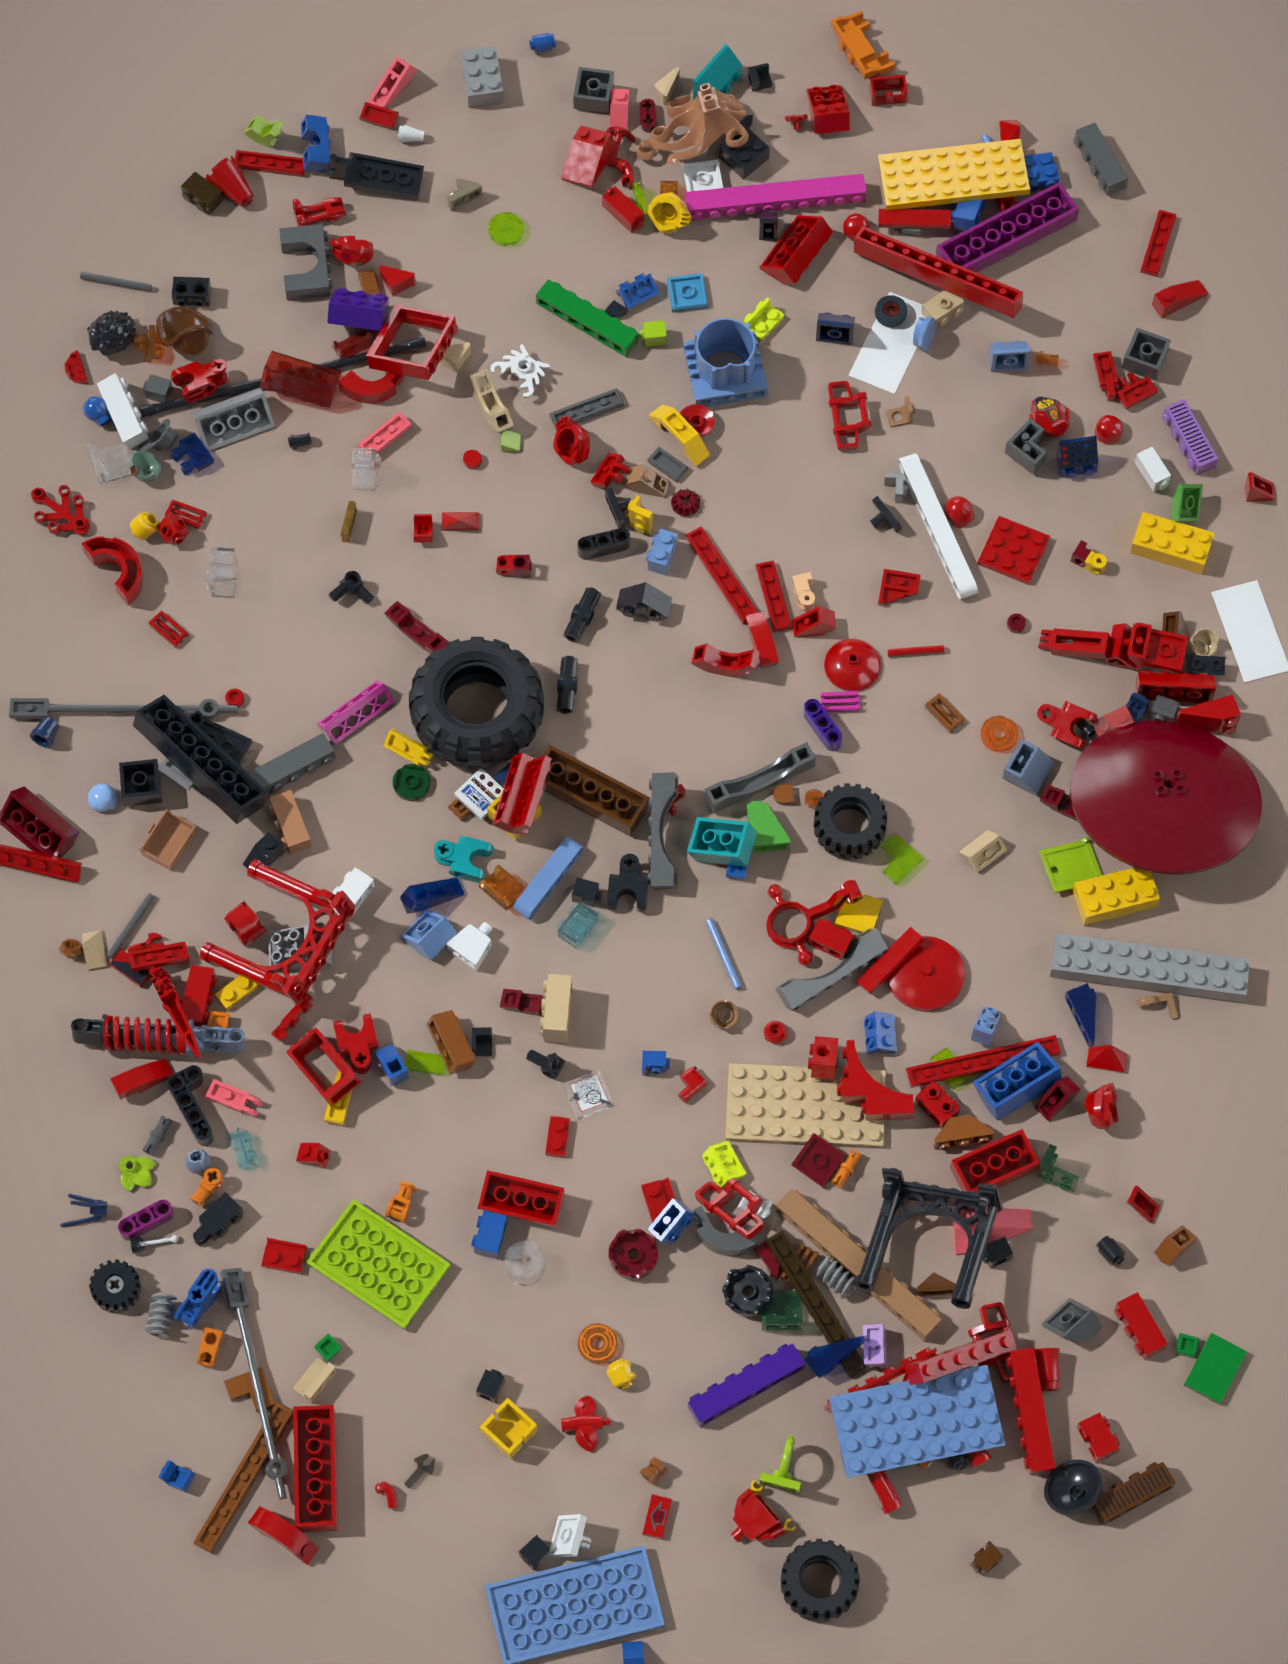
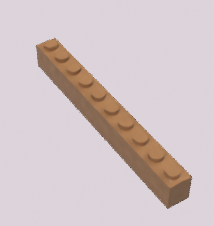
M791 1188L776 1204L775 1211L827 1257L831 1255L833 1262L837 1260L839 1267L843 1265V1271H849L850 1277H857L860 1274L866 1256L864 1247L859 1243L855 1244L846 1231L843 1229L840 1231L830 1217L827 1216L825 1218L815 1204L808 1203L805 1200L806 1197L800 1191H795ZM880 1268L874 1290L868 1293L925 1342L940 1326V1314L933 1308L930 1310L920 1296H914L904 1282L899 1283L889 1269Z

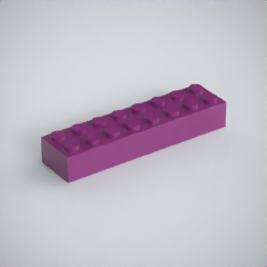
M1059 182L938 244L936 256L971 271L978 272L1077 221L1079 208Z

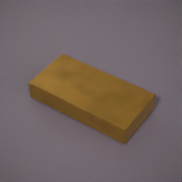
M354 501L348 502L341 530L342 542L348 543L350 541L357 513V506Z

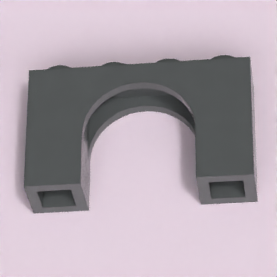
M323 224L279 228L282 253L305 251L312 253L318 259L317 265L307 273L284 275L287 300L330 296V289H333L332 278H328V273H331L330 262H327L326 257H330L329 246H325V242H328L327 231H323Z

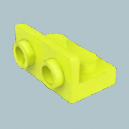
M768 297L764 301H760L756 306V310L752 314L749 313L744 319V324H750V330L755 331L756 339L759 342H762L784 319V314L770 304L771 299Z
M729 1141L709 1146L702 1155L705 1165H707L713 1176V1180L721 1188H724L730 1179L735 1178L738 1180L746 1175Z

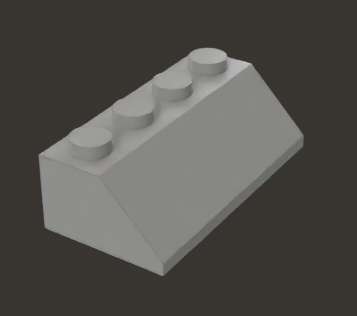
M261 388L191 412L206 452L275 427L266 397Z

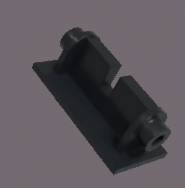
M1187 655V673L1225 676L1226 657Z

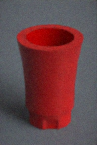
M1060 1348L1035 1349L1042 1392L1060 1390Z

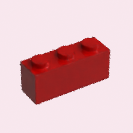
M191 964L182 1008L187 1020L193 1019L194 1025L201 1027L208 1023L210 1012L208 1007L213 1004L214 993H212L213 986H217L218 975H216L214 968Z
M1138 1292L1116 1303L1114 1313L1119 1321L1122 1320L1124 1323L1125 1333L1128 1338L1133 1339L1135 1343L1134 1348L1139 1356L1142 1355L1144 1360L1166 1349L1168 1343Z

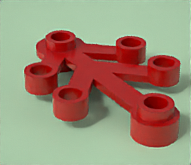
M61 485L58 489L62 507L47 497L44 489L35 488L32 490L31 497L34 503H44L56 512L45 514L43 511H37L34 514L36 523L42 524L46 521H52L48 524L49 532L52 534L71 530L78 535L88 532L90 523L83 515L84 499L81 495H76L72 499L76 507L75 517L70 513V489L67 485ZM64 489L68 490L66 493L61 492ZM38 516H43L42 519H37ZM66 519L70 523L58 524L55 520Z

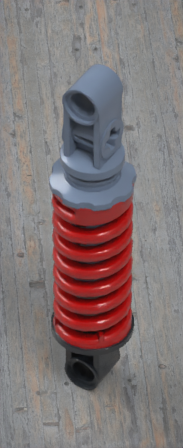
M103 1014L102 1020L77 1018L71 1023L72 1038L75 1043L98 1044L101 1051H115V1048L118 1051H122L126 1048L127 1051L132 1052L136 1048L140 1053L145 1051V1049L149 1053H153L157 1049L160 1054L165 1053L167 1050L169 1054L173 1055L178 1049L177 1055H187L188 1057L193 1052L177 1027L172 1025L171 1019H167L164 1025L161 1024L160 1018L155 1020V1024H151L150 1018H146L145 1023H141V1019L136 1017L133 1026L130 1025V1017L126 1016L124 1018V1025H119V1016H115L113 1020V1016ZM193 1019L188 1020L200 1052L239 1054L245 1050V1033L242 1029L207 1027L206 1025L200 1027L194 1025Z

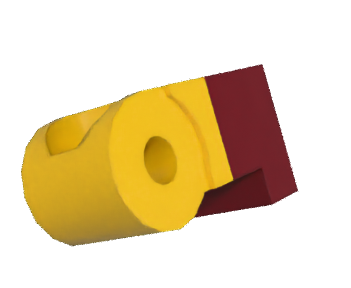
M1081 540L1073 552L1070 562L1094 574L1103 573L1107 564L1106 556L1087 549L1088 543Z

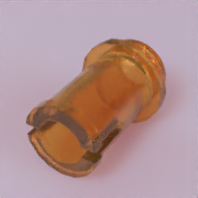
M1043 351L1036 353L1035 363L1039 366L1041 364L1058 365V354L1043 353Z

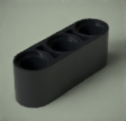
M618 528L582 537L577 543L578 555L581 559L588 560L625 551L630 547V533L625 528ZM619 538H625L626 540H624V541H619L618 539H619ZM606 542V543H608V544H607V545H601L600 543ZM583 547H589L590 549L584 550V549H582V548H583Z

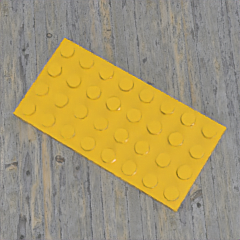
M1021 139L878 155L886 211L1030 195Z

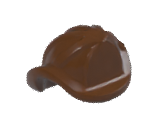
M190 307L169 308L163 311L156 320V332L161 344L165 347L172 346L176 352L184 356L194 357L200 355L208 345L209 336L213 334V329L206 317Z

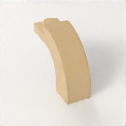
M485 369L471 375L470 378L475 389L474 393L492 429L498 433L514 426L508 409L503 406L496 393L489 371Z

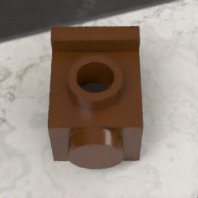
M991 1541L987 1542L986 1550L981 1548L974 1554L975 1559L970 1564L976 1573L980 1572L983 1576L1003 1559V1555Z

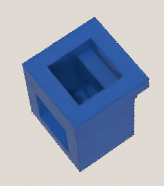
M643 1050L642 1075H646V1072L657 1075L670 1070V1058H666V1051Z

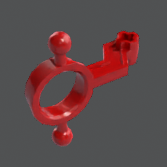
M856 880L844 882L840 885L841 890L836 891L828 901L810 909H807L798 902H784L781 897L783 893L781 886L772 884L768 888L767 893L770 898L775 900L777 906L773 908L767 918L766 928L768 936L773 943L782 948H797L799 952L798 962L801 965L808 966L813 961V955L806 951L804 944L809 941L815 926L814 920L841 909L846 902L847 904H855L863 899ZM788 909L801 912L807 920L804 932L798 937L791 939L781 937L773 928L776 916Z

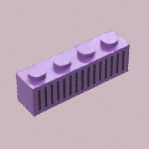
M1183 399L1166 406L1162 415L1163 421L1166 425H1169L1173 439L1179 443L1180 452L1186 456L1189 468L1194 470L1196 475L1216 468L1218 457L1186 400Z

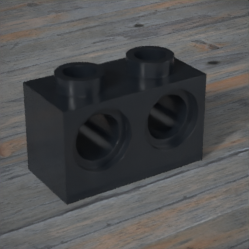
M173 276V305L210 306V278Z

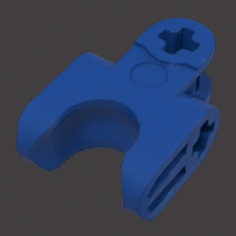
M204 1269L189 1289L187 1298L174 1315L173 1320L177 1322L181 1320L186 1323L189 1330H192L197 1325L202 1314L209 1310L221 1292V1284L214 1270Z

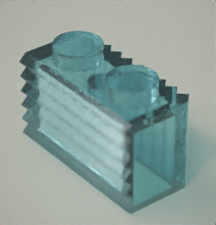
M581 901L577 906L574 904L571 907L567 919H562L557 926L558 937L575 949L578 948L599 920V914Z

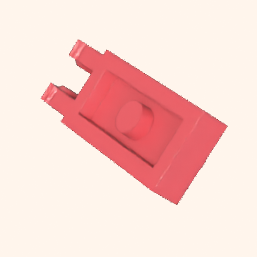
M213 1079L205 1096L208 1100L240 1113L243 1112L251 1117H257L258 1113L254 1109L245 1106L247 1101L258 1107H261L263 1104L262 1100L251 1096L249 1093Z

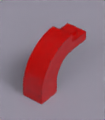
M350 370L338 381L339 389L354 401L367 404L379 403L397 394L396 385L403 381L404 375L389 372L379 380L368 381Z
M706 643L694 648L691 664L717 675L744 677L749 676L750 670L756 669L759 651L752 649L741 653H728Z
M259 1506L248 1521V1524L261 1535L274 1540L306 1565L310 1563L319 1550V1547L311 1542L304 1533L280 1516Z

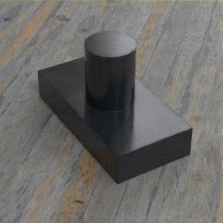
M612 487L605 489V499L618 528L625 527V517L622 511L627 510L631 498L617 501Z
M876 496L872 499V502L880 513L870 520L871 524L875 529H878L888 522L896 533L902 529L900 523L881 499Z

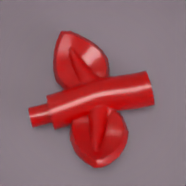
M584 1396L574 1406L576 1416L561 1418L562 1433L576 1430L575 1440L577 1444L584 1450L593 1452L598 1442L597 1430L603 1429V1426H611L610 1418H602V1415H595L597 1411L595 1401L591 1396Z

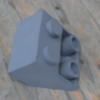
M1021 739L1004 769L1002 779L1037 795L1054 763L1039 747Z

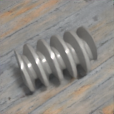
M829 1255L818 1267L816 1276L818 1278L823 1277V1283L829 1282V1288L835 1287L834 1292L836 1294L842 1292L840 1298L845 1299L855 1291L854 1280L856 1277L853 1276L849 1279L848 1275L850 1272L842 1273L844 1266L836 1268L838 1261L836 1260L831 1263L832 1256Z
M154 1294L151 1296L153 1302L150 1303V1308L152 1310L148 1311L150 1318L146 1320L148 1325L145 1327V1331L158 1338H169V1335L165 1334L164 1331L171 1330L170 1327L166 1326V1323H172V1320L167 1317L174 1315V1312L170 1311L169 1308L176 1306L171 1303V1300H177V1298L170 1294Z

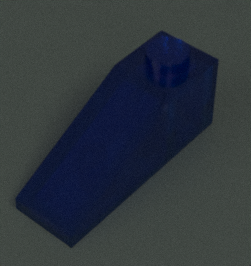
M458 877L410 885L400 896V899L408 914L427 910L461 897L465 893Z
M1088 983L1067 991L1065 1000L1090 1048L1095 1043L1097 996L1094 989H1090Z
M866 1335L819 1347L814 1346L807 1352L809 1356L804 1360L819 1378H825L869 1338Z

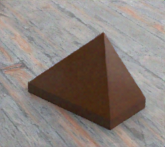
M1182 612L1163 613L1162 631L1190 636Z
M933 1272L917 1287L916 1295L921 1297L953 1294L956 1284Z

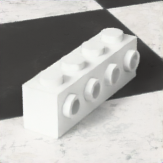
M115 373L97 383L123 443L131 449L148 440L149 438L146 433L148 428L139 418L142 415L139 409L134 407L133 402L135 400L126 389L128 387L126 380L123 377L120 378Z

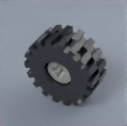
M115 1259L113 1263L111 1260H108L106 1265L101 1263L98 1270L95 1268L93 1271L94 1276L90 1277L91 1284H89V1289L95 1303L102 1310L106 1309L109 1313H112V1310L115 1313H120L121 1309L125 1312L128 1310V1306L133 1307L135 1305L134 1301L139 1300V1293H141L142 1288L137 1271H135L132 1265L129 1266L128 1262L123 1261L121 1263L120 1260ZM119 1282V1289L114 1288L112 1290L111 1283Z

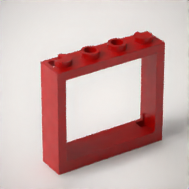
M395 304L366 355L369 368L429 380L432 374L436 372L437 365L443 359L446 349L450 347L452 338L458 332L455 316ZM403 322L443 330L424 364L384 356Z

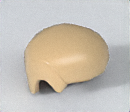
M1201 628L1190 639L1189 647L1193 655L1213 656L1217 651L1219 638L1214 631L1208 628Z

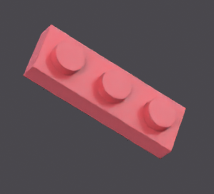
M398 412L358 444V448L371 460L410 429L412 425Z

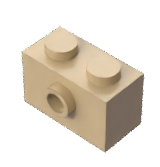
M944 290L922 305L921 314L925 318H935L936 328L938 326L942 327L949 319L954 316L957 317L963 312L964 300L960 296Z

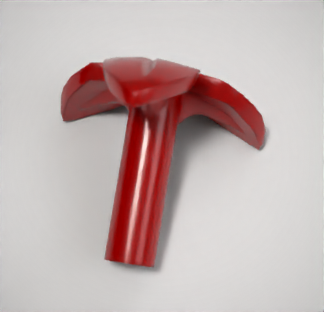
M611 126L606 130V132L612 135L616 134L614 139L616 148L612 153L614 156L618 154L622 137L626 136L633 143L635 142L634 135L623 127Z

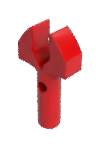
M154 932L149 933V938L146 942L129 946L127 951L162 946L164 942L153 944L155 940L162 939V935Z

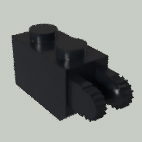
M226 1192L199 1216L200 1227L193 1233L196 1245L203 1246L211 1238L214 1241L218 1237L222 1238L232 1224L236 1225L242 1219L244 1214L242 1208Z

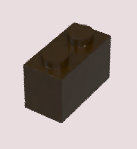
M194 172L181 185L183 198L188 202H193L200 211H205L209 215L224 201L222 190L197 172Z

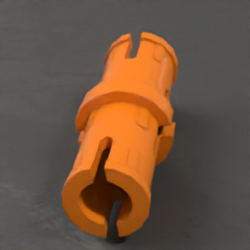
M852 1149L844 1163L840 1164L839 1171L831 1181L835 1187L839 1184L838 1188L841 1189L849 1175L854 1173V1167L862 1157L858 1151L854 1154L856 1150Z

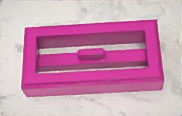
M859 691L821 693V705L826 712L860 711ZM855 703V705H847V706H825V704H837V705H840V704Z

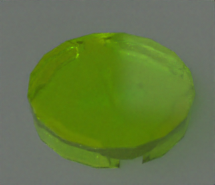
M502 212L496 214L490 220L488 233L491 240L498 245H514L522 239L524 224L516 214Z

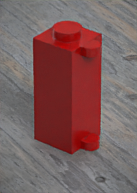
M616 186L606 190V193L602 196V206L630 233L639 230L644 225V212Z

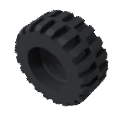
M844 783V787L837 785L833 787L832 792L831 790L826 791L824 797L819 799L814 813V834L818 838L820 846L825 845V851L829 854L834 852V857L840 858V856H845V860H851V857L861 859L863 854L868 856L872 854L873 849L877 850L880 842L885 837L887 827V811L885 810L884 802L879 801L880 796L877 793L872 794L871 789L867 786L865 789L861 788V784L850 786V783ZM853 809L865 815L868 820V826L859 833L847 834L834 826L832 818L839 811Z
M816 1539L815 1542H811V1540L805 1541L804 1545L796 1546L794 1551L786 1557L781 1573V1592L784 1594L786 1604L791 1606V1610L794 1613L798 1612L800 1617L804 1619L808 1617L813 1622H818V1620L827 1622L833 1617L837 1619L843 1612H847L850 1609L851 1604L856 1599L860 1581L858 1565L853 1561L852 1554L850 1552L847 1553L845 1547L841 1544L837 1546L834 1544V1541L829 1539L828 1542H823L822 1539ZM825 1563L837 1571L839 1587L832 1596L815 1598L803 1590L801 1574L808 1565Z

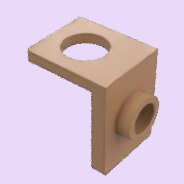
M905 396L904 407L886 410L890 427L912 423L915 408L914 404L910 402L909 396ZM900 413L903 418L900 421H894L892 415Z

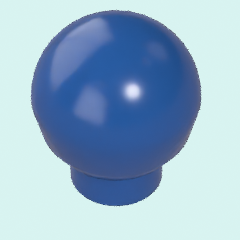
M93 396L84 403V415L89 420L96 422L99 427L112 419L108 414L109 410L102 397Z

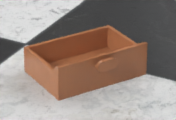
M166 809L156 825L152 824L148 829L147 833L149 836L140 848L142 856L171 871L196 834V825Z

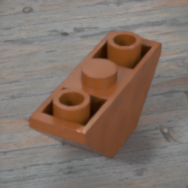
M971 1115L951 1117L935 1138L933 1146L934 1149L947 1150L951 1146L967 1147L970 1143L976 1142L978 1144H986L993 1139L994 1132Z

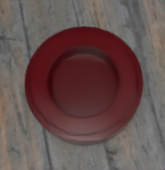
M1012 614L1008 618L1007 627L1013 633H1020L1026 627V619L1021 614Z

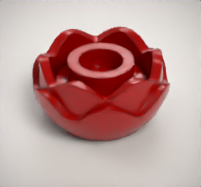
M777 1020L767 1023L763 1030L766 1041L772 1044H780L788 1036L786 1025Z

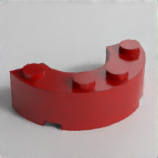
M99 536L81 543L84 554L94 566L101 563H111L117 565L122 570L119 579L114 584L119 596L127 605H130L139 595L143 585V571L136 551L127 542L116 537L104 538V536Z

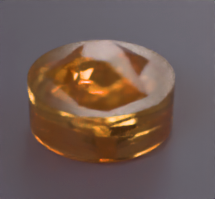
M817 789L809 790L805 795L807 807L815 809L819 799L824 797L823 793Z

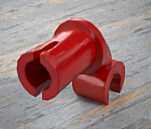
M611 155L608 160V166L616 168L625 174L621 178L622 186L624 187L625 183L630 181L628 188L629 190L634 187V174L629 160L625 161Z

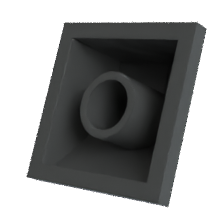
M1071 1298L1042 1323L1044 1328L1065 1340H1090L1103 1328L1093 1310Z

